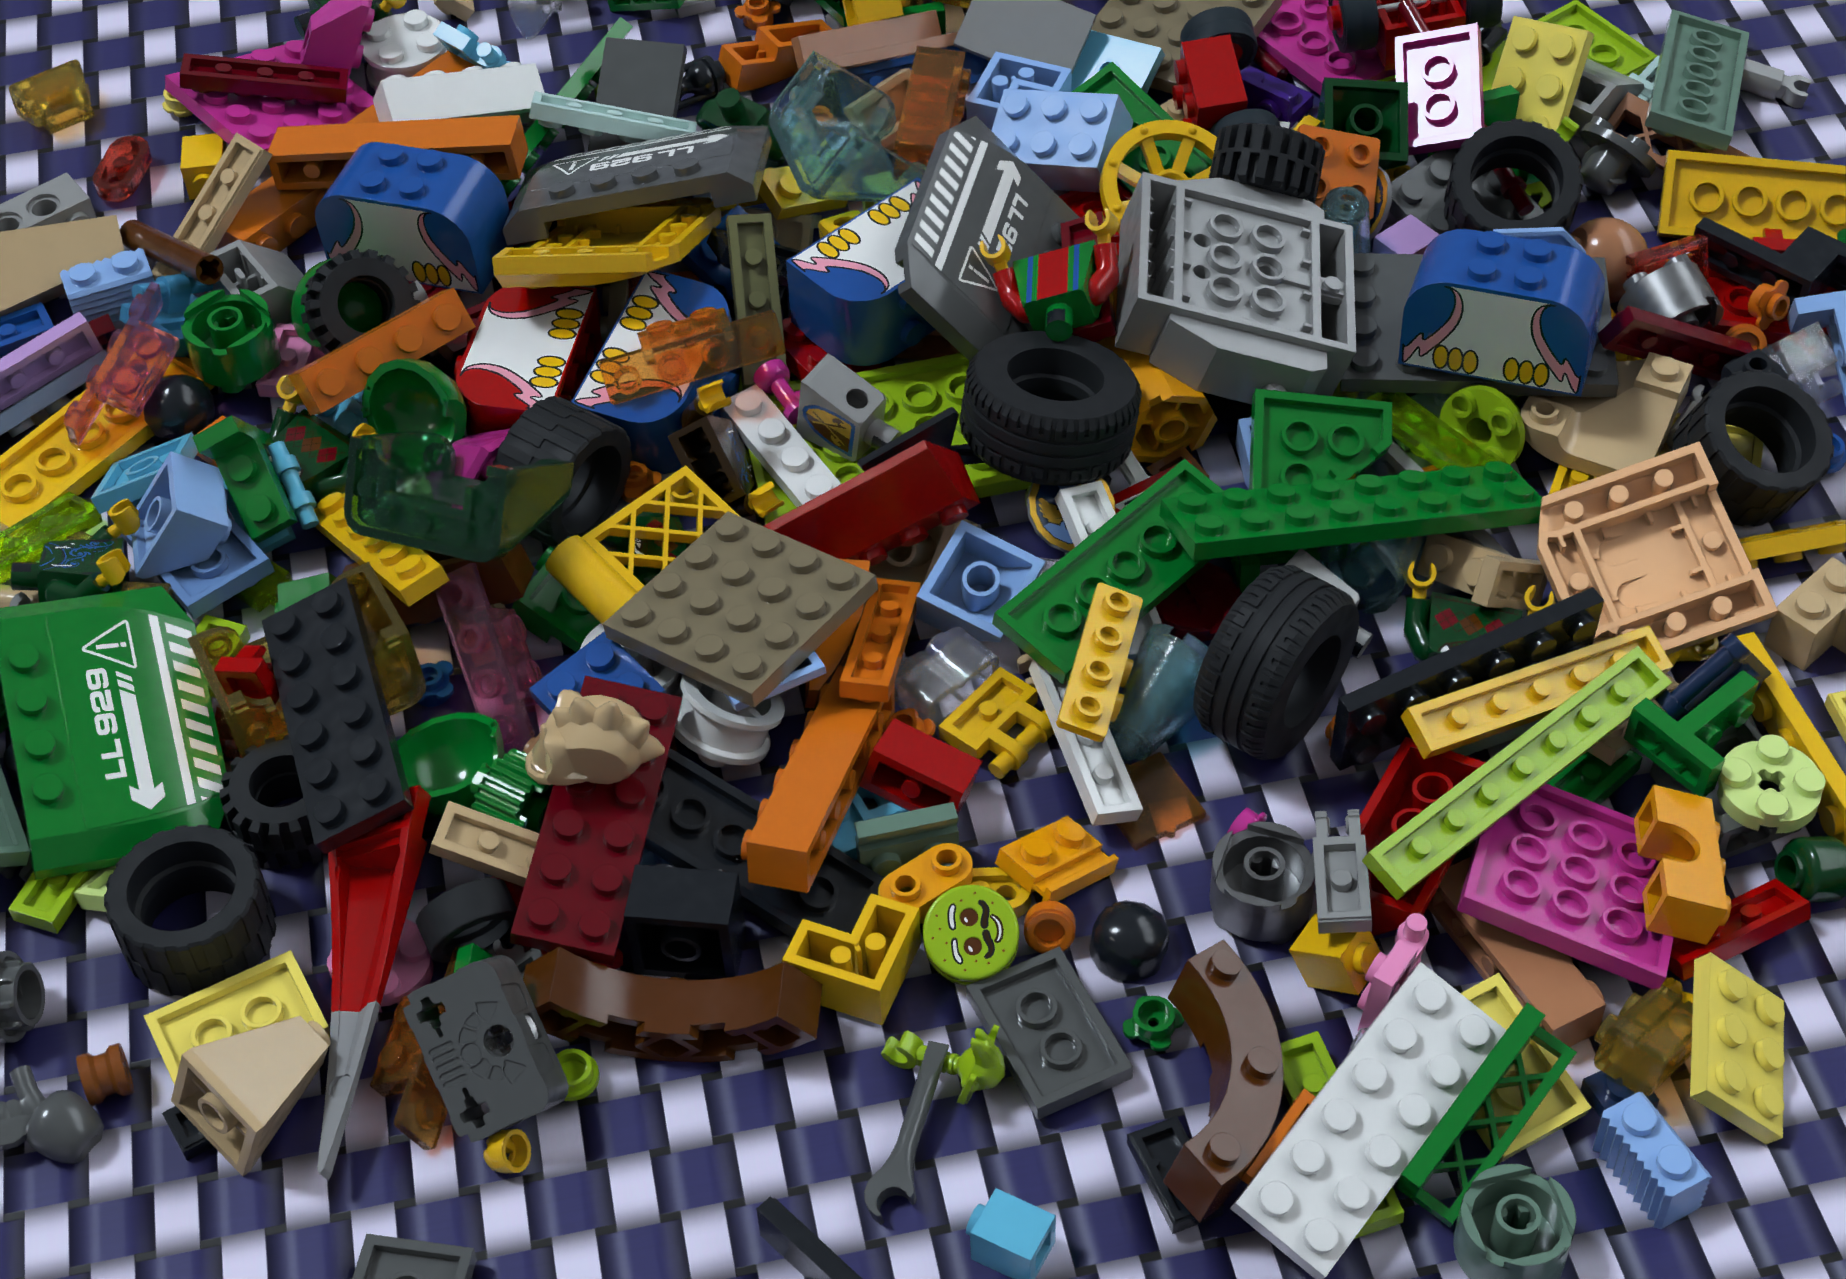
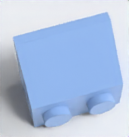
M170 451L136 507L139 512L140 526L132 534L135 577L146 579L207 561L217 545H223L227 541L232 527V520L228 518L227 513L228 491L224 489L223 477L218 467Z
M961 520L916 595L917 619L957 639L1001 642L1005 634L992 624L994 613L1037 579L1045 567L1046 561Z

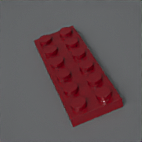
M585 676L580 692L582 697L603 695L619 699L633 706L643 719L650 722L649 734L660 741L665 747V753L641 764L628 778L619 782L598 784L586 781L572 785H553L510 933V943L548 952L561 947L586 960L613 966L625 923L624 912L635 864H640L680 715L683 697Z

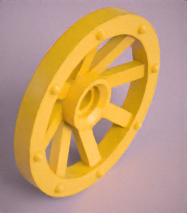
M1178 120L1147 122L1132 128L1120 137L1108 153L1101 171L1099 183L1104 211L1105 207H1107L1118 219L1119 226L1117 232L1120 234V221L1130 201H1121L1118 193L1117 177L1136 188L1141 177V173L1122 162L1131 151L1139 146L1141 147L1150 174L1174 180L1209 178L1211 166L1191 178H1188L1184 171L1193 147L1202 151L1211 160L1213 159L1217 137L1204 128ZM1174 140L1181 142L1171 169L1164 170L1154 141Z

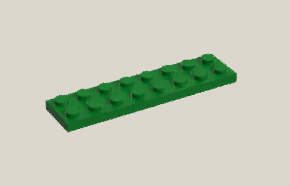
M1490 461L1485 466L1464 468L1450 465L1436 471L1404 470L1397 475L1387 476L1362 474L1357 476L1356 479L1338 481L1316 479L1312 483L1299 485L1274 483L1269 485L1268 488L1250 490L1228 488L1221 493L1200 494L1186 492L1178 497L1161 499L1159 516L1192 560L1195 561L1539 523L1542 497L1511 465L1501 461Z

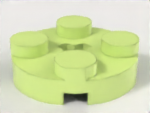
M1774 734L1764 735L1759 741L1746 742L1733 748L1724 757L1725 762L1718 778L1719 788L1717 795L1719 803L1725 812L1739 824L1759 831L1760 825L1778 827L1776 833H1789L1804 827L1816 815L1826 783L1825 776L1808 756L1798 749L1789 746L1787 741L1781 736ZM1761 781L1774 782L1779 786L1780 792L1773 788L1761 789L1759 787Z

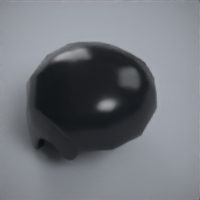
M183 374L163 376L156 379L147 387L142 402L146 423L153 433L161 439H175L191 432L193 435H196L212 423L215 415L214 397L209 387L204 385L203 381Z
M1129 900L1114 902L1111 906H1106L1093 925L1089 945L1090 956L1098 970L1117 980L1139 981L1155 975L1160 970L1162 960L1168 950L1170 931L1163 915L1147 904Z

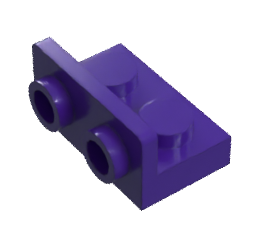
M1250 65L1240 71L1248 99L1247 109L1267 110L1273 113L1279 121L1290 122V129L1313 107L1314 94Z

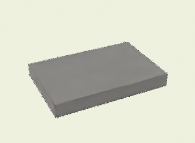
M972 0L953 44L954 47L988 61L991 60L995 52H1001L1070 68L1073 73L1095 23L1096 15L1061 0Z

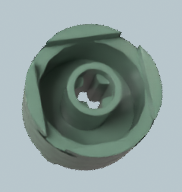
M1503 1164L1491 1167L1481 1172L1472 1181L1471 1186L1462 1199L1453 1238L1456 1259L1470 1279H1560L1574 1236L1576 1212L1569 1194L1559 1182L1550 1176L1549 1180H1546L1539 1175L1531 1173V1167L1521 1164Z

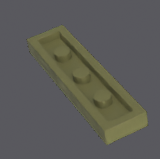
M771 213L727 215L726 218L742 390L755 385L753 380L754 374L765 362L772 359H781L786 364Z

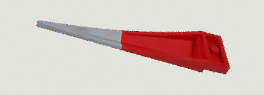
M420 785L409 787L414 805L413 810L328 853L332 926L331 1044L329 1046L326 1095L317 1165L319 1174L328 1181L335 1165L428 843L422 838L431 795Z

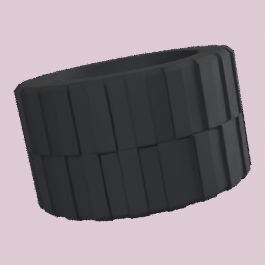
M1512 119L1502 122V120L1491 123L1490 126L1482 127L1475 131L1473 136L1466 139L1460 146L1459 153L1455 155L1451 166L1444 197V217L1449 225L1448 230L1471 229L1485 232L1493 231V229L1563 227L1569 232L1583 187V176L1580 171L1581 164L1579 158L1575 156L1572 146L1568 141L1565 142L1560 137V134L1553 129L1550 130L1534 121H1522V119ZM1494 169H1520L1534 175L1546 186L1553 204L1549 210L1535 218L1527 220L1504 219L1489 212L1480 204L1472 190V183L1482 174Z
M1750 369L1746 372H1734L1729 377H1724L1715 384L1679 424L1680 427L1675 431L1672 439L1673 448L1671 451L1700 441L1719 482L1716 491L1730 521L1734 525H1752L1755 527L1762 526L1767 522L1772 523L1781 518L1821 480L1831 466L1830 460L1834 455V446L1832 445L1833 433L1827 423V417L1809 393L1803 391L1795 382L1784 379L1779 374ZM1726 425L1740 427L1759 438L1771 452L1776 462L1778 473L1761 469L1745 459L1732 444L1726 430Z
M550 396L545 398V400L534 403L511 426L493 461L491 476L488 482L489 505L492 507V513L500 521L508 525L510 524L519 531L554 549L568 536L579 535L582 537L613 514L620 497L623 495L632 461L629 436H627L626 431L622 427L562 397Z
M183 825L168 831L162 830L132 847V850L115 865L116 869L108 878L106 883L107 892L104 894L106 916L128 967L135 977L140 978L143 985L150 989H156L161 994L187 997L258 965L261 959L268 954L272 946L271 941L275 936L277 927L274 920L276 913L254 852L250 851L248 844L241 838L233 836L230 831L222 828H212L209 825ZM204 891H217L232 895L228 903L217 915L201 925L179 931H164L151 928L157 916L167 906L184 896Z

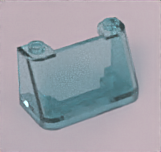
M815 51L804 62L771 108L769 125L798 187L802 192L815 199L879 202L917 177L922 180L926 170L924 164L920 162L911 163L883 147L880 142L884 136L893 130L896 124V110L890 96Z

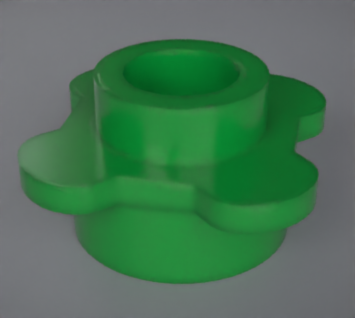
M1143 996L1136 1001L1132 1018L1124 1021L1123 1033L1128 1039H1140L1149 1043L1154 1051L1161 1052L1170 1048L1171 1036L1175 1029L1183 1026L1184 1018L1167 999L1160 996ZM1149 1022H1157L1158 1025L1152 1027L1149 1025Z

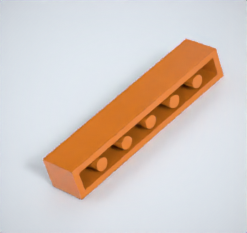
M520 115L278 127L268 150L272 154L268 164L277 190L330 188L357 148L370 142H382L465 155L484 164L499 180L520 179L528 153V146Z
M838 665L830 683H825L822 686L818 706L815 711L810 710L807 713L804 732L801 738L794 739L791 744L789 761L785 769L779 768L775 775L771 796L769 799L763 798L753 830L747 829L743 836L741 858L742 860H747L749 883L804 893L809 892L859 788L872 750L883 735L886 722L895 713V683L888 703H864L856 699L839 697V681L844 666Z

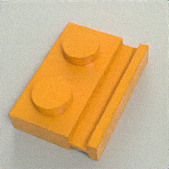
M1065 816L1001 847L995 864L1029 893L1037 891L1043 897L1042 901L1052 900L1058 902L1113 874L1119 857L1115 854L1107 856L1101 851L1102 843L1089 834L1080 824L1076 823L1069 816Z

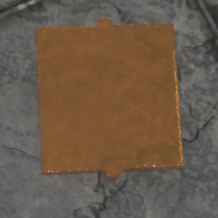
M1161 752L1132 765L1125 763L1143 811L1137 821L1115 824L1135 851L1165 836L1173 838L1176 835V831L1206 817L1204 808Z

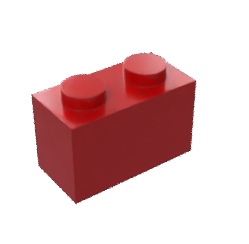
M893 718L873 748L859 786L909 811L954 802L958 815L970 794L983 761Z

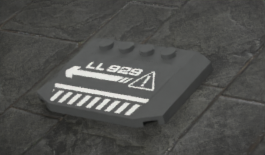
M974 116L938 136L895 247V261L897 265L904 268L905 282L898 285L899 295L963 356L971 361L986 344L999 337L1017 332L1034 331L1030 323L1022 324L1003 307L992 274L996 273L995 268L987 263L980 252V242L984 241L989 254H995L1001 248L998 234L1001 235L1011 249V257L1007 262L1010 268L1013 267V261L1061 249L1060 224L1080 217L977 116Z
M724 126L573 154L528 170L502 230L507 246L549 238V230L555 220L711 192L715 208L756 201L772 144L768 126Z

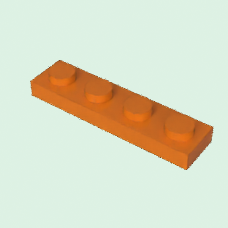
M876 578L878 590L867 600L839 681V697L856 699L864 703L889 702L917 612L916 595L921 589L920 582Z

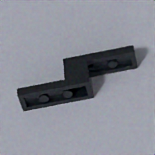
M1706 217L1695 227L1688 256L1689 259L1752 290H1755L1763 283L1775 286L1776 282L1780 279L1787 281L1789 288L1786 296L1790 299L1789 308H1791L1794 298L1823 294L1829 286L1838 291L1846 290V244L1808 226L1781 254Z

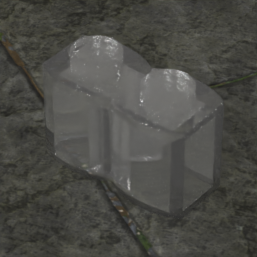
M960 626L938 633L930 640L925 651L902 658L894 682L895 702L903 709L914 708L920 718L923 720L931 719L937 728L999 668V657Z

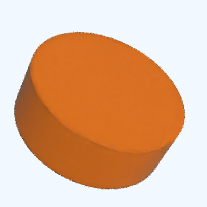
M1047 900L1033 905L1028 910L1024 920V937L1033 950L1043 954L1059 946L1062 951L1071 946L1075 938L1076 920L1073 912L1066 905L1057 901Z

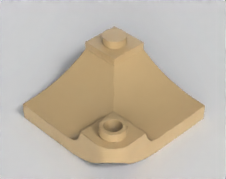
M1649 352L1646 359L1616 361L1619 381L1616 397L1529 396L1520 414L1525 428V440L1534 450L1551 461L1596 477L1659 456L1668 439L1673 420L1688 392L1694 365Z

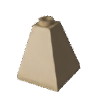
M297 1016L190 1048L181 1056L171 1102L243 1177L252 1170L323 1065L328 1047L331 1044L330 1038L320 1024L312 1020L307 1023L301 1016Z

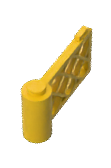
M685 465L582 537L574 535L565 539L550 554L545 567L603 625L607 619L645 586L633 575L634 566L661 568L662 571L675 559V557H668L669 542L692 544L703 534V518L720 519L728 511L736 515L738 514ZM684 484L697 496V505L670 502L671 492ZM642 512L662 513L663 529L636 526V517ZM670 514L696 517V532L669 529ZM608 536L629 538L628 553L608 551L600 542ZM635 538L662 541V556L634 554Z

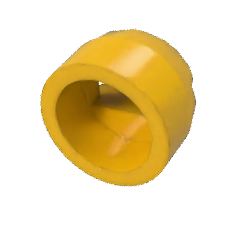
M502 1130L488 1137L486 1141L487 1149L483 1152V1158L493 1171L508 1174L520 1173L526 1169L531 1158V1145L527 1135L522 1130Z

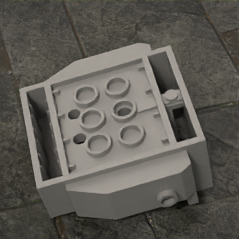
M1142 172L1120 221L1119 283L1117 285L1116 304L1117 335H1115V347L1148 355L1149 363L1196 391L1252 404L1255 388L1332 396L1356 354L1353 226L1324 219V210L1311 201L1224 178L1174 180Z

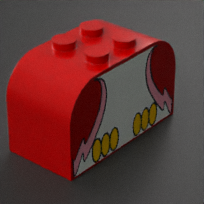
M581 286L544 287L537 289L525 287L501 288L487 299L475 324L476 327L468 331L466 350L463 355L457 357L454 370L456 384L467 407L466 430L468 436L510 429L525 410L531 408L534 403L545 400L547 397L556 396L570 402L572 401L605 343L601 339V313L597 288Z

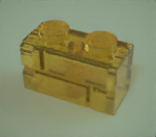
M1663 984L1660 989H1650L1643 997L1634 992L1625 1002L1619 1016L1617 1017L1612 1013L1609 1014L1599 1027L1594 1037V1041L1600 1044L1593 1059L1595 1067L1615 1080L1619 1077L1622 1078L1623 1085L1635 1093L1643 1092L1645 1096H1650L1691 1057L1693 1003L1690 1001L1683 1003L1682 996Z

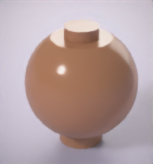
M1612 217L1595 218L1581 224L1570 234L1585 249L1587 255L1605 258L1610 304L1620 301L1621 297L1625 294L1623 284L1631 276L1640 272L1650 274L1657 270L1656 262L1649 258L1648 247L1643 236L1634 226L1621 219Z

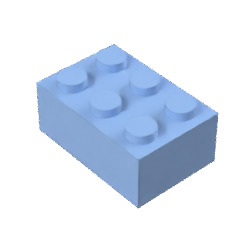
M1004 89L991 131L1052 190L1100 193V175L1108 153L1118 139L1131 130L1134 121L1119 94Z

